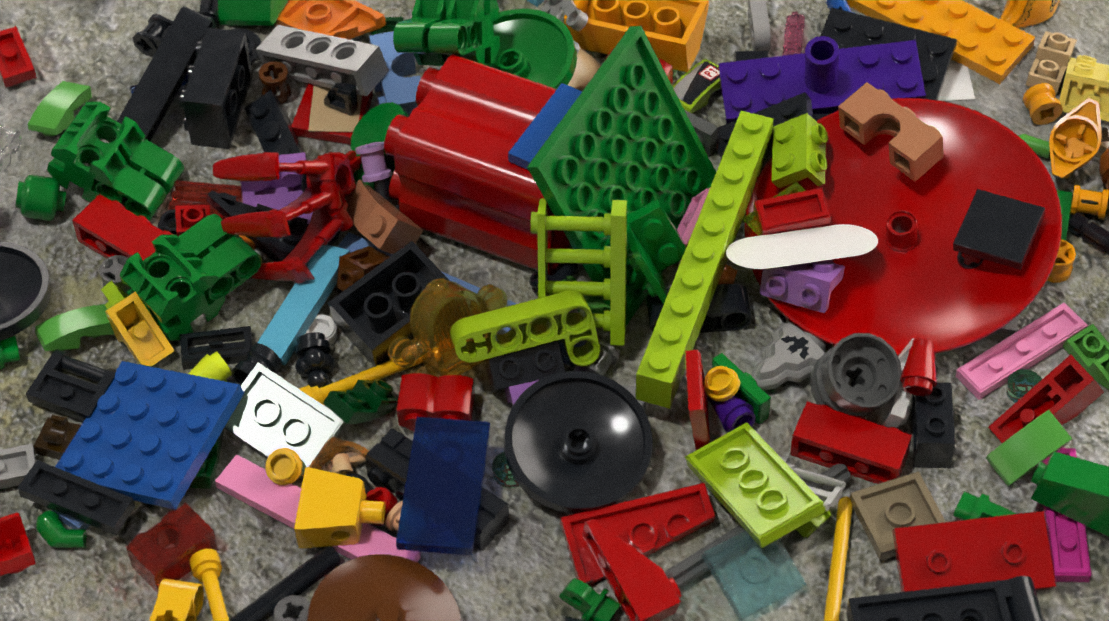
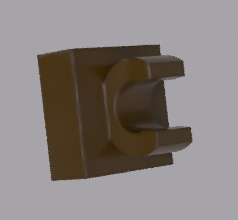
M51 415L50 418H47L34 444L36 454L60 460L81 425L68 422L65 417Z

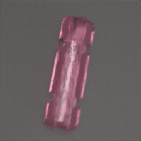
M797 11L792 12L791 15L786 17L782 56L802 53L805 16L798 14Z

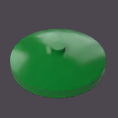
M511 9L499 12V19L493 21L494 36L500 35V48L496 61L491 64L485 63V65L558 89L561 83L568 85L575 72L577 51L567 26L557 17L540 10Z

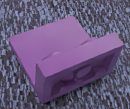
M305 152L279 155V163H296L299 160H306ZM279 172L278 180L240 181L243 203L257 207V204L280 210L303 193L301 186L303 174ZM304 213L298 217L307 219V224H309L311 221L312 213Z

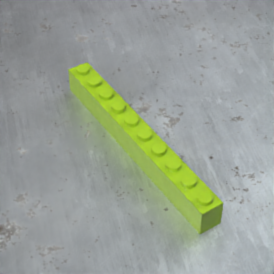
M740 111L636 373L637 400L669 409L672 406L686 369L685 351L693 350L728 259L726 250L736 239L756 181L770 150L773 118Z

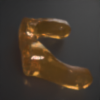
M333 436L308 468L323 470L325 463L333 460L335 455L339 453L353 452L365 458L369 450L357 443L340 440Z

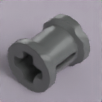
M598 340L600 353L603 352L604 354H599L597 360L588 366L577 365L575 371L592 372L604 376L610 365L616 364L619 354L608 342Z

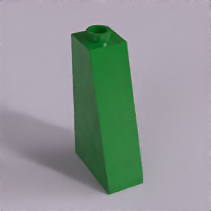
M1053 452L1047 464L1040 462L1030 481L1036 484L1031 499L1109 537V466L1058 452Z

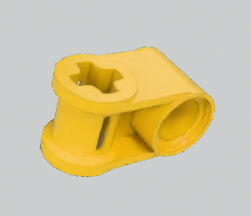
M163 579L158 589L157 600L150 616V621H196L203 606V584Z

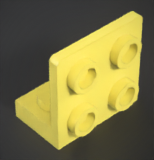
M1085 55L1070 58L1059 99L1063 107L1062 112L1069 113L1087 98L1099 102L1100 119L1109 122V65L1096 63L1097 60L1095 58Z

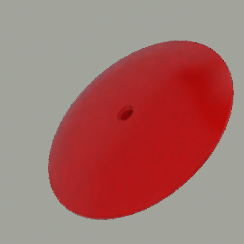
M921 98L892 99L902 107L911 109L917 118L927 125L935 126L943 135L944 157L917 181H913L890 164L889 142L894 136L887 134L878 135L864 145L840 128L839 110L822 117L817 122L824 126L828 135L826 142L827 169L825 170V184L817 186L807 177L778 188L771 182V158L756 181L746 209L745 238L762 235L754 210V201L822 188L831 215V221L828 224L803 229L839 224L856 225L872 231L878 238V244L872 251L863 255L832 259L834 263L845 266L843 279L831 292L829 307L825 313L768 297L772 304L789 321L803 331L831 345H835L842 338L854 333H870L884 339L895 350L897 356H899L912 338L933 341L935 343V354L967 346L989 336L1008 324L1034 300L1052 272L1059 253L1062 236V214L1056 187L1047 168L1023 139L995 119L957 104ZM977 189L1045 208V216L1021 270L985 259L980 266L973 269H965L958 264V252L953 250V242ZM963 253L961 255L965 258L964 264L970 265L971 262L979 263L981 260ZM752 269L757 282L761 286L763 269Z

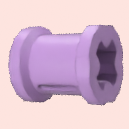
M373 142L355 148L356 154L360 155L364 170L363 182L379 181L392 176V171L387 169L383 151L384 142Z

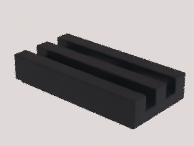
M251 326L180 334L183 370L193 369L206 354L210 356L216 351L226 364L246 361L247 352L253 346ZM244 340V341H241V342H233V343H224V344H223V342ZM209 344V345H207V346H199V347H191V348H188V346H196V345Z

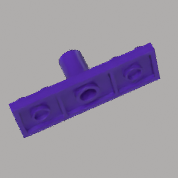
M818 36L807 43L805 53L718 63L726 124L737 120L740 111L755 113L804 92L807 93L812 101L813 114L834 113L839 110V105L866 82L876 89L884 90L891 99H926L916 40L839 49L838 44L832 38Z

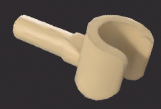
M369 451L352 457L345 453L335 455L332 461V473L341 475L354 473L352 467L364 463L366 454Z

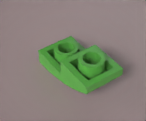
M66 81L58 84L34 111L28 122V130L42 132L45 136L61 134L74 120V111L92 98L91 86Z
M105 304L67 311L35 326V334L44 351L53 352L57 349L61 351L79 349L81 337L96 338L101 335L114 334V331L105 313L107 310Z
M1091 324L1066 340L1062 347L1098 383L1109 390V343L1095 325Z
M1048 410L988 454L986 460L1009 487L1037 468L1038 464L1051 456L1053 452H1057L1067 445L1072 438L1050 410Z

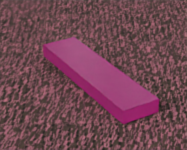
M1061 448L1057 451L1058 453L1077 458L1076 448ZM1051 456L1042 461V463L1047 464ZM1042 505L1055 581L1089 582L1091 569L1085 525Z

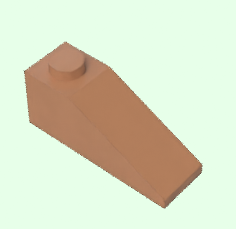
M360 179L356 183V189L346 199L348 204L347 212L353 219V224L357 230L383 251L394 254L409 242L413 241L416 243L424 231Z

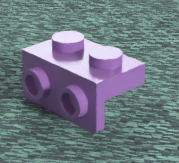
M832 260L763 269L760 294L825 313L829 307L832 290L843 279L845 266L836 264Z

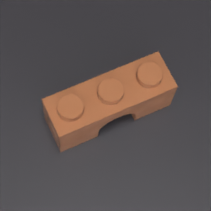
M868 82L838 106L840 128L862 144H867L878 135L887 134L894 136L889 142L890 164L913 181H917L944 157L943 135L935 126L927 125L917 118L911 109L900 106L884 90L876 89Z

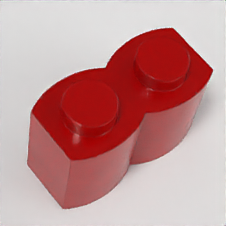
M423 373L402 375L397 404L399 426L411 431H422L436 427L449 433L471 429L475 399L474 379L462 375H443L439 377Z

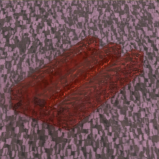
M176 180L174 185L175 191L172 192V201L169 203V210L181 205H210L206 199L207 194L212 190L217 193L224 192L236 196V201L241 202L242 188L237 185ZM181 201L200 202V203H188V202H181ZM210 205V213H219Z

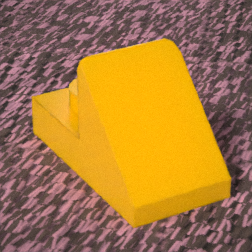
M136 291L105 311L118 342L125 343L138 364L151 367L175 351Z

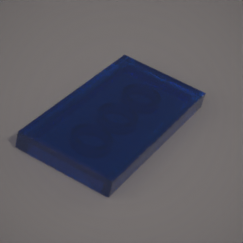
M417 417L396 539L397 550L473 556L491 431L490 422Z

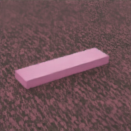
M1062 303L959 367L955 377L980 400L1063 348L1062 346L1066 340L1087 328L1088 325L1068 305Z

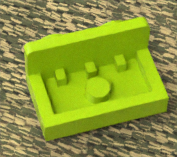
M808 113L773 127L771 182L778 188L807 177L817 186L825 184V170L827 169L826 142L828 135L824 126L815 121Z

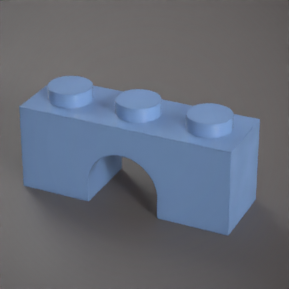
M394 31L370 35V44L379 46L389 70L374 87V91L381 92L382 95L377 97L378 105L389 102L396 103L410 116L413 109L417 107L416 92L421 76H403L416 74L413 53L396 52L393 44Z

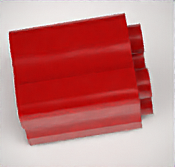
M453 54L447 58L440 70L432 67L428 68L422 75L417 87V107L413 109L409 117L401 114L395 116L385 136L384 151L386 154L394 156L395 170L389 185L390 198L398 200L400 211L425 231L538 271V234H531V212H538L539 201L545 198L529 170L508 161V152L557 89ZM547 204V216H554ZM547 230L548 248L570 249L571 244L563 231ZM548 263V275L555 274L561 263Z

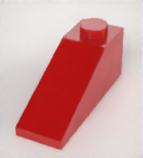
M1069 355L988 428L1004 443L1048 410L1063 425L1077 417L1100 397L1104 391L1072 355Z
M594 519L586 521L582 536L618 602L621 604L628 620L661 621L675 614L681 603V592L672 577L667 578L660 566Z

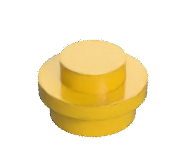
M716 366L710 369L705 376V392L714 401H726L738 392L740 379L733 369L726 366Z
M279 448L273 451L268 456L265 464L267 476L271 481L279 485L294 483L300 477L303 468L300 456L288 448Z

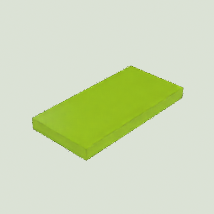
M747 422L685 456L687 466L705 483V486L761 548L826 512L824 502Z

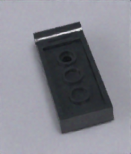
M1028 576L849 598L846 610L847 621H1044L1033 579Z

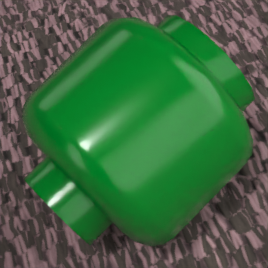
M28 175L24 182L19 181L15 208H20V213L25 218L51 221L55 218L56 211H64L66 191H60V183L56 178Z

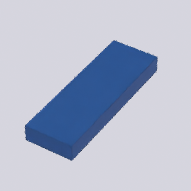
M561 83L508 152V161L527 169L529 163L582 91Z

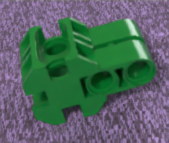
M416 0L412 11V18L398 22L394 28V48L398 53H413L418 65L443 66L447 58L452 54L484 65L485 63H494L500 48V35L494 36L493 21L499 19L498 3L496 0Z
M86 102L53 147L51 156L54 159L49 162L47 171L65 189H68L70 182L84 189L82 198L90 203L101 194L111 201L116 200L120 202L126 210L137 216L142 215L150 221L184 172L183 163L176 156L146 140L144 133L135 121L125 116L122 124L108 117L111 107L102 102ZM83 163L91 164V167L86 166Z
M217 214L206 216L180 236L160 235L152 241L155 249L152 255L142 261L140 254L136 252L127 259L119 275L122 283L130 288L126 292L129 296L136 291L169 341L180 340V334L194 333L190 323L202 314L207 322L215 318L226 300L225 296L251 278L261 266L262 258L241 237L223 231L221 226L223 219Z

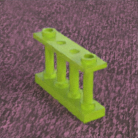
M540 199L538 212H531V234H538V298L570 290L578 291L583 296H604V300H610V310H604V314L592 313L595 327L604 328V332H610V345L625 346L627 200H612L611 213H604V217L547 216V202L545 199ZM547 230L604 231V235H611V246H604V250L548 248ZM548 263L604 264V268H611V278H604V282L548 281ZM568 313L567 316H574L578 313ZM539 318L532 323V325H540L546 319Z

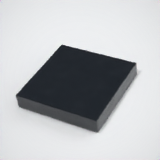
M977 189L953 242V250L1021 270L1045 216V208Z

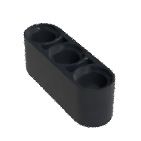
M733 283L718 284L700 333L735 331L746 328L752 321L747 288ZM648 294L646 300L650 330L653 332L664 304L658 296L652 298Z

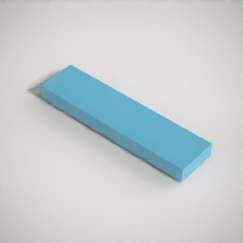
M322 245L306 265L315 279L294 284L257 342L272 349L280 358L282 365L285 366L295 351L296 345H298V337L305 334L337 284L339 257L350 253L349 250L331 245Z

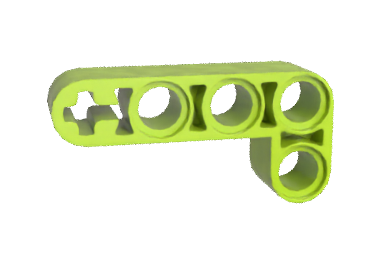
M574 290L462 318L456 321L450 330V337L458 358L468 363L482 361L561 339L570 360L575 365L588 366L594 363L600 354L592 312L585 297L580 292ZM581 309L578 314L567 316L571 310ZM539 318L546 319L540 325H532V323ZM502 328H511L505 334H497V332ZM583 340L587 341V343L581 347H574L577 342Z

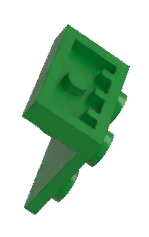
M658 199L627 215V251L630 253L627 257L636 274L642 272L644 275L643 282L651 297L658 296L664 304L668 292L660 271L682 260L687 246Z

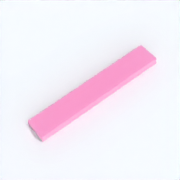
M236 454L215 480L216 488L294 529L301 488L294 484L279 485L274 483L267 476L265 469ZM363 523L360 541L357 544L331 546L335 551L351 560L374 554L395 555L418 562L421 558L420 550L368 523Z

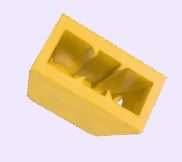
M305 467L294 526L298 548L357 544L360 541L363 523H384L385 502L366 501L364 481L360 478Z

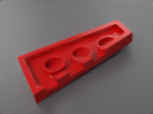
M700 483L561 517L560 524L576 578L591 586L605 579V576L582 536L586 521L594 519L647 557L714 522L715 514L705 483Z

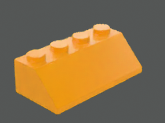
M573 0L576 7L588 15L587 24L582 30L576 31L566 24V15L564 16V24L569 29L573 40L579 43L580 49L609 55L611 49L615 48L630 26H642L657 58L670 64L674 70L689 72L700 50L709 0Z

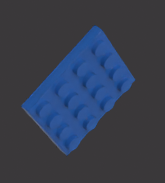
M121 361L116 369L115 378L105 394L98 399L94 412L90 418L84 420L55 467L131 497L134 501L176 510L243 397L244 391L240 384Z

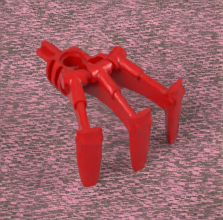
M352 150L346 154L339 152L325 153L312 161L299 160L296 163H279V153L262 152L222 159L213 164V176L224 180L272 181L279 179V172L307 175V188L296 200L280 210L272 209L263 212L245 213L230 216L221 221L223 231L231 235L282 238L284 236H291L288 221L304 213H312L311 221L305 234L291 253L281 262L261 263L259 270L251 278L272 281H295L298 284L315 279L307 268L306 263L322 245H327L338 231H347L354 223L347 212L348 204L345 198L356 189L353 173L362 164L361 157L356 156L355 151Z

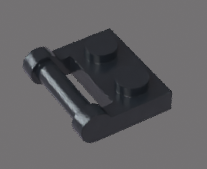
M57 349L52 353L26 392V396L30 403L84 422L94 412L98 399L107 391L115 378L117 370L113 368L105 370L71 358L69 353ZM65 370L99 383L95 385L62 372Z

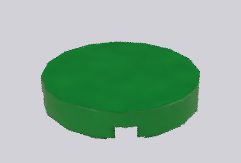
M393 102L382 103L372 108L356 125L351 136V149L356 152L355 148L361 145L384 142L388 127L394 117L398 114L408 117V113L400 105Z

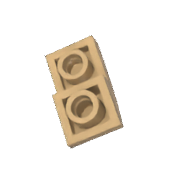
M1045 31L1038 46L1036 58L1028 73L1026 85L1032 87L1036 84L1048 83L1053 86L1056 94H1058L1077 40L1069 38L1062 33Z

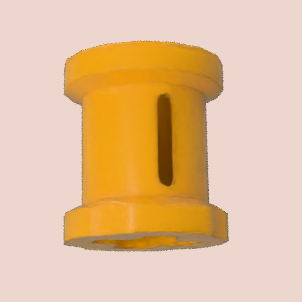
M1074 185L1070 215L1075 213L1098 216L1100 220H1104L1109 190L1103 189L1102 192L1081 189L1080 185ZM1081 200L1097 202V205L1082 203Z

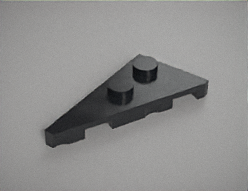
M213 190L207 194L206 199L225 218L273 209L261 204H257V207L238 202L236 201V196L224 192L217 193ZM296 217L288 221L291 236H284L282 238L246 237L251 239L274 262H281L300 242L309 224H307V219ZM340 231L337 232L327 245H332L339 239Z

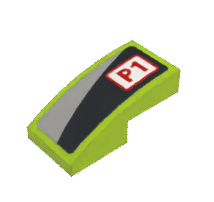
M704 59L693 66L689 72L684 73L672 85L684 110L694 113L707 106L710 94L721 89L718 65Z

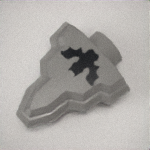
M790 322L782 323L771 333L772 341L765 347V358L756 364L751 376L763 391L777 388L786 381L801 382L811 376L814 364L825 353V342L808 332H802Z

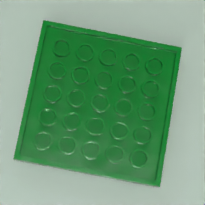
M642 26L629 27L527 166L554 216L604 217V213H611L612 200H627L628 215L658 199L676 230L692 198L706 188L711 187L716 174ZM563 231L573 249L604 250V246H611V235H604V231ZM628 257L626 258V325L649 293L643 282L644 275L642 272L636 274ZM582 264L592 282H604V278H611V268H604V264ZM601 296L603 302L610 306V300H604V296Z

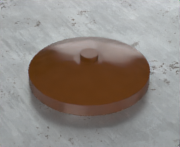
M374 554L349 560L332 570L321 581L313 594L308 609L307 621H461V616L456 600L449 588L427 567L400 556Z

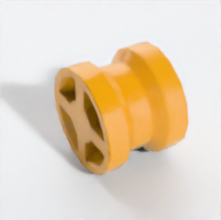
M1048 83L1036 84L1030 87L1023 95L1022 100L1025 107L1030 110L1029 115L1032 122L1037 125L1049 124L1062 114L1063 107L1060 100L1056 98L1053 86Z
M1061 239L1058 256L1053 270L1047 279L1049 282L1060 283L1066 281L1072 273L1076 251L1073 245L1066 240Z

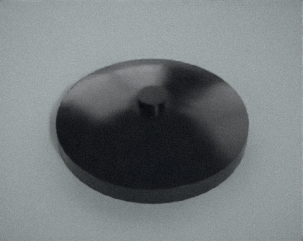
M0 241V341L20 333L41 316L51 297V282L45 263L36 253L21 245Z
M584 371L556 373L532 384L514 403L509 413L504 433L506 461L520 487L539 503L566 513L577 514L618 504L625 500L641 483L652 454L653 439L651 426L638 400L617 382L605 376Z

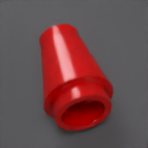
M921 338L912 341V346L900 378L901 383H903L902 390L904 392L917 396L932 394L933 387L937 385L935 343L933 341Z

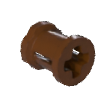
M272 61L264 64L259 69V79L264 84L262 95L271 90L278 97L281 104L285 103L291 96L290 86L286 83L288 69L285 64ZM271 71H273L274 79L270 75ZM276 87H278L280 95H277Z

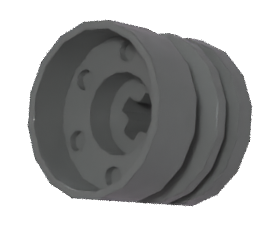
M854 333L842 338L814 364L810 376L811 393L818 405H827L833 410L852 416L866 417L887 403L898 391L902 375L901 362L895 350L884 339L870 333ZM849 377L852 379L850 385L848 384Z

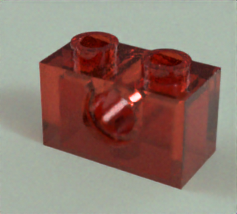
M185 503L177 510L168 512L158 524L147 532L138 534L126 546L133 569L158 593L163 579L180 580L192 571L189 561L195 552L202 549L218 551L214 530ZM168 545H175L171 548H165Z

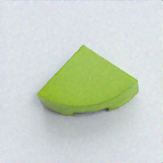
M829 510L796 528V530L804 539L808 538L831 517V512Z

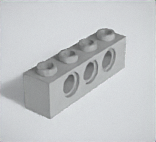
M277 25L256 48L262 65L272 61L285 64L288 69V79L332 88L338 83H349L356 85L357 94L368 96L389 71L383 54L377 45L283 25Z

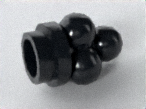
M311 332L298 337V345L295 347L296 357H298L295 369L300 376L307 377V383L311 387H324L329 384L327 373L332 372L335 367V359L329 354L331 351L330 343L325 339V334Z

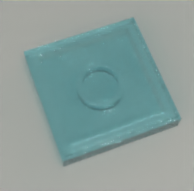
M744 531L702 554V558L739 621L798 592L807 585L780 539L761 548Z

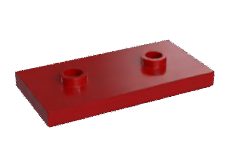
M1044 511L909 526L892 530L901 592L1007 580L1017 576L1031 577L1036 590L1056 587Z

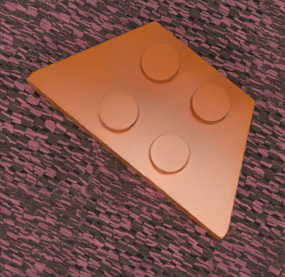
M288 0L275 21V26L283 25L350 40L384 27L386 21L384 14L356 0Z

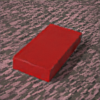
M822 188L754 201V210L762 235L828 224L831 221V215Z

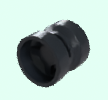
M256 343L248 350L246 361L238 362L233 368L232 375L241 386L257 363H260L276 374L282 366L278 355L269 347Z

